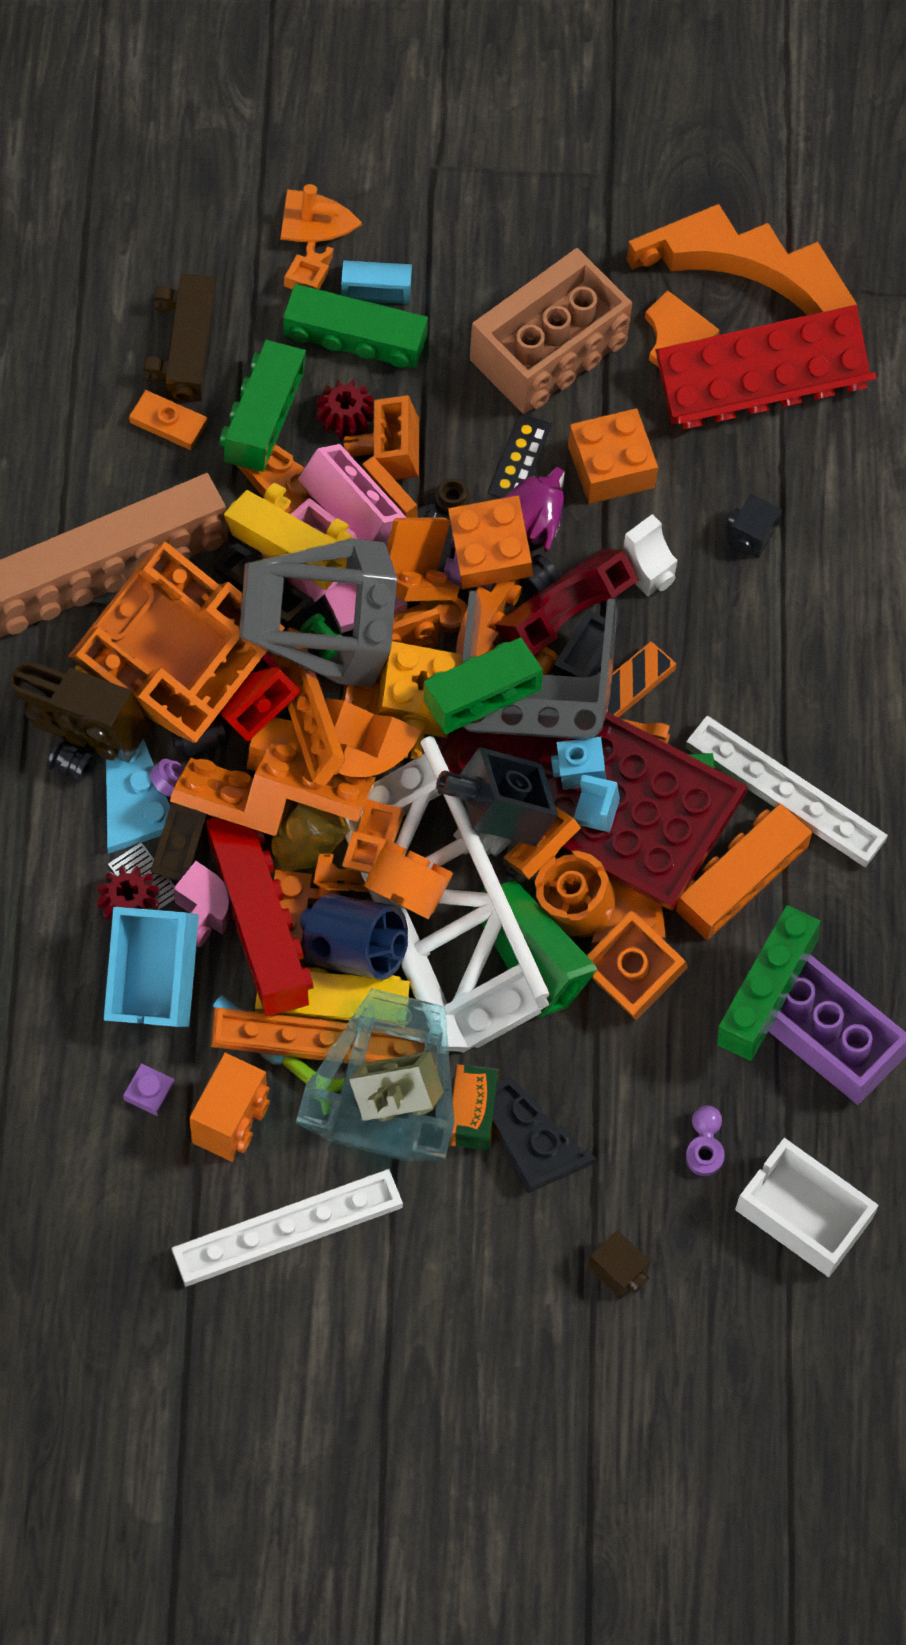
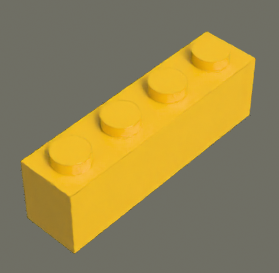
M309 968L314 989L308 990L309 1006L277 1014L405 1030L410 981H405L395 975L379 980L350 973H343V975L331 974L321 968ZM257 993L255 1012L264 1013Z

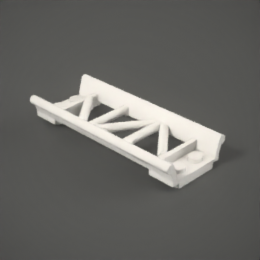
M433 736L426 737L421 741L425 753L421 758L414 759L374 782L368 798L371 801L400 807L405 811L404 815L407 814L395 841L396 844L406 849L404 856L429 801L441 795L437 793L438 789H436L439 774L444 770L449 771ZM445 794L444 797L462 837L427 856L426 859L430 860L428 868L431 869L434 863L442 866L461 854L466 855L470 853L487 893L445 889L439 904L479 908L420 940L406 908L369 890L373 902L398 907L406 917L408 947L401 966L407 980L410 981L412 992L440 1054L449 1051L464 1053L473 1047H481L541 1014L540 1010L549 1006L546 998L550 995L476 830L472 829L463 800ZM362 814L358 822L336 815L348 844L352 832H357ZM361 872L366 883L369 874ZM488 920L452 1002L447 1003L427 956L434 949ZM501 927H503L519 964L475 988Z

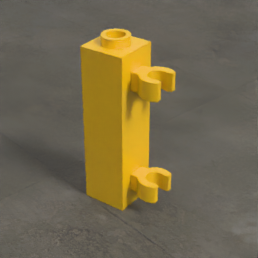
M277 483L270 485L263 499L246 490L224 513L232 535L268 557L289 554L353 538V535L346 532L349 524L339 518L335 519L328 527L327 533L323 534L285 512L291 501L283 496L286 488ZM347 558L302 564L346 568ZM309 580L325 590L333 583Z

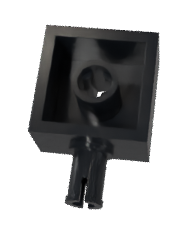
M479 747L460 775L444 770L437 778V793L464 799L472 829L483 834H491L510 839L514 842L536 846L558 817L543 765L537 762Z

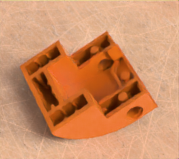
M164 541L160 544H155L71 651L68 658L91 676L132 690L145 716L174 734L196 743L267 650L239 638L243 593L230 582L217 584ZM281 624L279 631H283L285 628Z

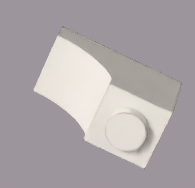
M652 514L625 534L623 550L639 579L635 584L648 597L657 590L664 591L674 582L678 561L666 545L662 533V523Z

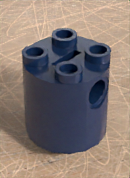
M327 894L322 896L313 905L312 909H305L301 915L300 926L304 930V961L306 964L384 980L391 977L398 970L407 951V921L405 915L398 907Z

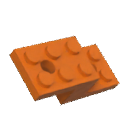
M271 743L254 778H251L250 775L242 771H230L218 767L206 759L196 760L190 758L173 788L170 802L276 836L292 801L358 822L372 791L375 777H351L337 774L333 775L327 785L323 787L312 782L303 753L297 752L289 745H275Z

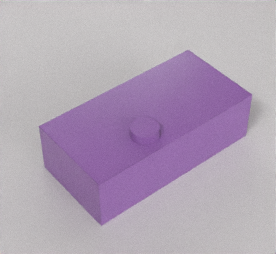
M812 955L809 956L768 1030L857 1105L906 1057V1032Z

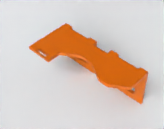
M319 853L313 879L314 884L328 891H349L350 889L357 892H369L364 887L365 881L360 871L348 868L339 869L332 863L334 854ZM336 881H344V884H338Z

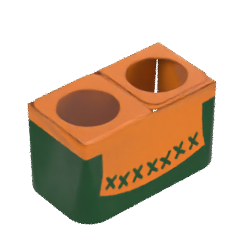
M457 1064L448 1125L449 1145L490 1150L497 1081H499L498 1068Z

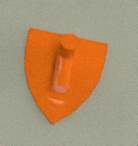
M313 184L305 185L303 191L287 189L280 240L296 242L327 241L347 235L362 226V222L350 210L334 200L318 195L317 187Z

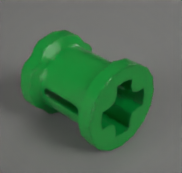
M316 614L309 618L299 630L302 633L342 636L341 634L336 635L325 624V618L321 614ZM316 649L319 652L318 657L326 660L334 657L339 652Z

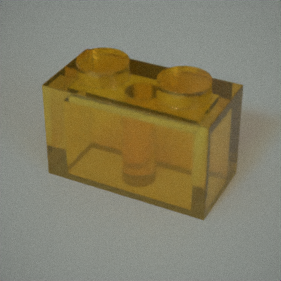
M299 803L281 825L277 835L270 839L272 852L278 859L282 872L315 868L319 853L331 854L349 833L350 829L346 818Z

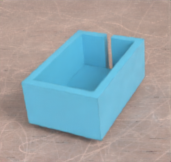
M113 907L104 1010L105 1021L189 1027L199 914Z

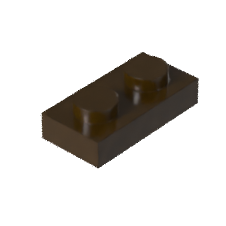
M171 802L150 871L151 873L178 881L182 879L192 865L206 820V813Z

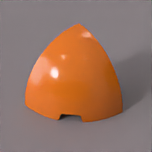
M326 699V705L345 757L342 769L338 774L351 777H370L391 769L407 756L422 731L395 717L373 714L344 700Z

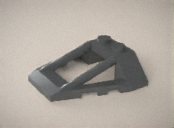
M349 538L335 543L307 548L306 550L245 563L239 638L275 655H280L308 671H313L326 677L325 679L335 684L373 687L391 652L397 576L385 542ZM347 557L346 568L302 564ZM284 577L357 584L353 636L342 637L279 631ZM293 647L339 651L338 664Z

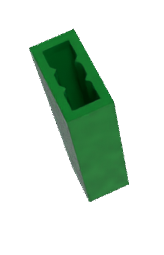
M516 880L500 884L550 994L546 998L549 1006L540 1010L541 1014L537 1015V1017L541 1018L567 1009L598 969ZM485 888L481 891L483 893H487ZM488 920L481 923L483 928H485ZM501 927L494 946L508 969H511L519 963L503 927Z

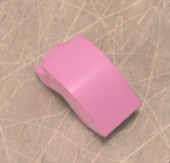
M195 861L174 887L175 903L189 913L199 914L196 946L201 947L211 934L212 929L210 927L222 935L224 934L229 924L230 908L229 895L227 894L224 882L214 872Z

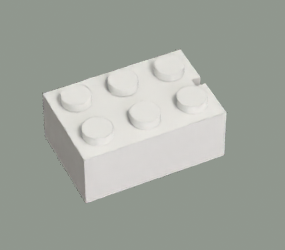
M783 1138L764 1163L763 1169L757 1172L741 1193L735 1210L827 1277H830L872 1221L879 1205L786 1138Z

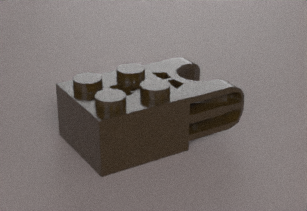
M24 662L14 670L10 677V685L16 696L29 703L25 713L32 726L58 737L65 736L66 741L70 745L75 744L80 749L87 747L95 750L107 760L114 761L119 759L129 763L150 728L133 691L72 668H69L65 674L35 662Z

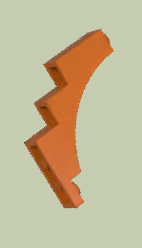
M719 204L628 242L626 260L632 270L641 266H651L663 258L671 272L710 270L742 276L777 291L793 302L806 315L857 304L818 242L787 254L769 223L738 235Z

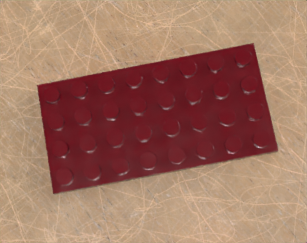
M607 712L603 728L595 737H601L606 780L614 781L618 784L620 800L611 831L606 832L580 826L581 828L559 850L568 855H572V851L591 854L602 863L607 876L672 911L747 794L748 788L747 785ZM461 727L448 733L446 738L442 737L437 745L449 772L460 775L479 747L542 764L555 806L574 818L581 795V788L563 790L561 777L554 778L551 756L558 755L557 742L578 739L477 733L467 731Z

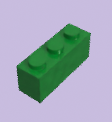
M520 637L512 642L501 643L492 651L481 656L470 657L462 662L461 665L448 671L433 674L428 680L424 681V703L444 734H448L541 691L543 669Z

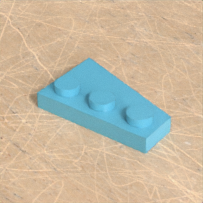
M144 739L129 763L119 759L114 761L106 759L108 854L159 837L163 832L170 805L166 795L158 791L150 779V771L154 764Z

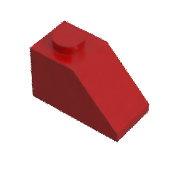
M277 666L250 673L220 713L249 742L301 691Z

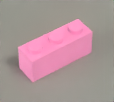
M341 444L318 448L298 478L307 489L308 494L317 500L328 513L336 519L339 518L349 524V529L356 534L357 539L385 542L387 547L393 520L395 518H406Z

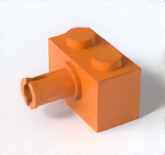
M409 395L374 400V433L345 436L344 441L347 443H344V449L351 457L374 454L376 460L394 480L419 477V417Z

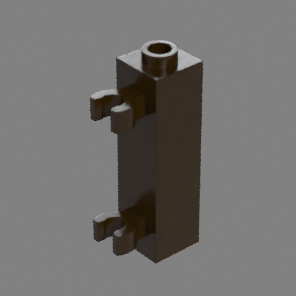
M181 273L179 290H173L167 286H155V310L162 312L176 310L169 361H163L156 357H145L143 371H145L144 381L152 383L161 382L162 380L166 381L167 398L175 399L179 402L202 401L216 302V278L213 276Z

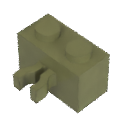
M430 1051L363 1063L349 1079L363 1121L377 1118L378 1121L385 1122L396 1118L399 1114L410 1112L416 1116L426 1114L434 1109L435 1104L444 1093Z

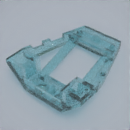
M371 988L346 1025V1029L336 1044L331 1047L315 1075H312L306 1084L296 1124L333 1143L404 1161H445L455 1123L445 1006ZM372 1030L425 1043L423 1052L430 1051L435 1066L437 1062V1072L444 1090L443 1095L436 1103V1118L424 1114L416 1116L410 1112L407 1119L396 1117L385 1122H380L377 1118L363 1121L359 1107L354 1106L355 1095L349 1079L365 1061ZM353 1043L341 1094L326 1091Z

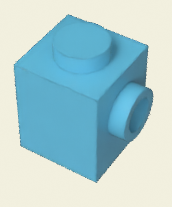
M601 737L557 742L558 755L551 756L554 778L561 777L563 790L581 788L580 779L582 775L606 780Z

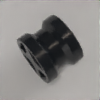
M536 554L531 558L533 576L520 579V586L523 587V591L530 597H534L560 578L554 565L540 554Z

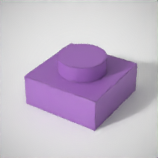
M141 1063L123 1095L124 1101L158 1116L175 1086V1079Z

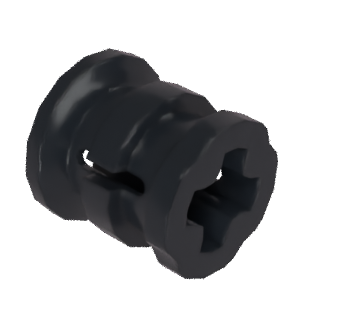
M62 736L51 751L47 768L52 770L55 767H59L60 773L66 776L72 774L74 780L80 783L91 769L95 754L91 751L87 753L82 752V749L75 744L69 745L65 736Z

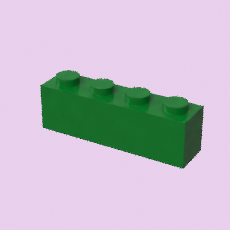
M298 284L294 285L283 317L284 336L291 338L293 341L321 345L331 351L341 350L353 353L363 359H377L389 362L399 368L409 367L417 369L428 329L427 316Z
M266 340L261 353L255 352L250 369L252 372L251 377L245 376L241 386V401H235L230 414L231 425L230 427L224 426L221 433L219 445L224 447L223 462L260 472L265 471L303 378L306 350Z
M786 905L719 1025L717 1046L752 1061L818 942L821 920Z

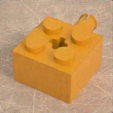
M392 641L391 652L382 670L376 714L395 717L422 730L411 752V759H418L423 756L421 741L424 739V734L444 738L448 735L444 734L424 703V681L437 672H445L461 665L463 655Z

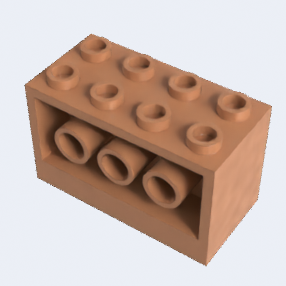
M576 248L472 323L470 361L522 414H526L533 408L538 409L548 401L550 395L557 390L568 388L574 382L576 376L584 370L590 371L600 363L602 357L610 351L616 352L625 345L628 340L632 301Z

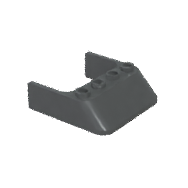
M477 591L469 592L462 662L470 657H476L481 615V601ZM615 599L607 600L600 673L593 677L543 675L541 691L463 726V728L477 733L570 739H591L597 736L603 728L610 701L618 618Z

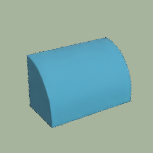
M343 260L341 295L372 303L410 305L412 264Z

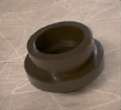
M452 478L443 481L435 491V502L445 512L449 513L448 508L469 504L470 491L458 479ZM449 495H455L458 497V499L449 500L446 497Z

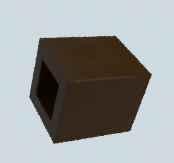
M617 1230L590 1256L588 1268L622 1299L629 1291L636 1294L650 1278L647 1273L651 1261Z

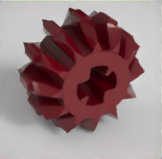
M338 379L335 383V388L325 385L323 395L317 398V420L319 423H324L326 433L336 430L338 439L343 436V433H348L349 436H356V430L366 433L368 423L374 420L373 395H368V389L365 385L355 388L353 379L348 385H343Z
M122 865L119 867L118 876L107 872L105 875L107 883H100L98 885L97 891L101 896L96 900L97 907L105 909L103 918L106 921L113 918V907L158 910L159 903L155 898L159 896V887L151 885L153 883V876L150 873L140 877L141 871L138 866H135L131 873H126V868ZM130 893L133 900L126 901L123 895Z

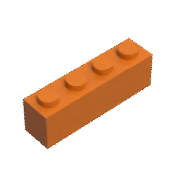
M781 803L771 812L768 809L763 811L754 821V828L745 835L743 832L738 834L729 844V851L721 859L718 856L712 858L702 871L704 874L696 882L691 880L680 897L676 912L707 941L809 846L812 831Z

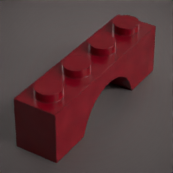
M602 548L495 623V626L504 642H512L521 637L534 656L559 638L557 631L569 618L587 607L615 598L639 581L624 550Z

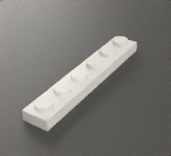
M709 716L705 717L686 741L685 748L694 754L713 753L715 768L747 785L748 790L775 808L781 803L814 834L865 868L885 843L887 834Z
M387 1169L172 1247V1253L184 1285L187 1287L403 1208V1202L390 1170Z

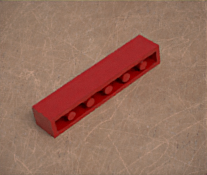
M218 817L207 819L208 842L220 879L224 882L227 894L229 895V907L265 1017L309 1006L308 990L314 989L311 973L308 967H301L299 960L304 959L300 940L298 937H291L289 930L294 929L289 909H282L279 902L284 900L279 879L272 880L270 872H274V866L269 850L262 851L260 845L264 843L263 832Z

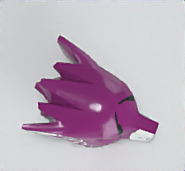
M558 467L547 477L532 476L524 479L509 494L502 497L507 498L519 495L528 544L533 543L536 545L543 543L545 553L549 551L551 543L557 536L561 525L564 503L562 489L565 471Z

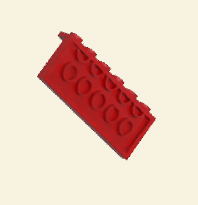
M857 304L655 349L671 424L681 423L682 429L703 425L702 418L715 416L716 422L736 418L735 411L748 408L749 414L769 410L768 403L781 401L782 407L802 403L801 396L812 393L814 394V399L834 396V388L843 386L847 387V392L868 388L867 381L877 379L875 372L870 373Z

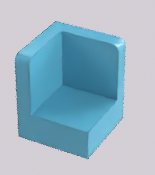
M582 775L580 779L581 795L574 819L580 826L610 832L620 800L618 784L614 781Z

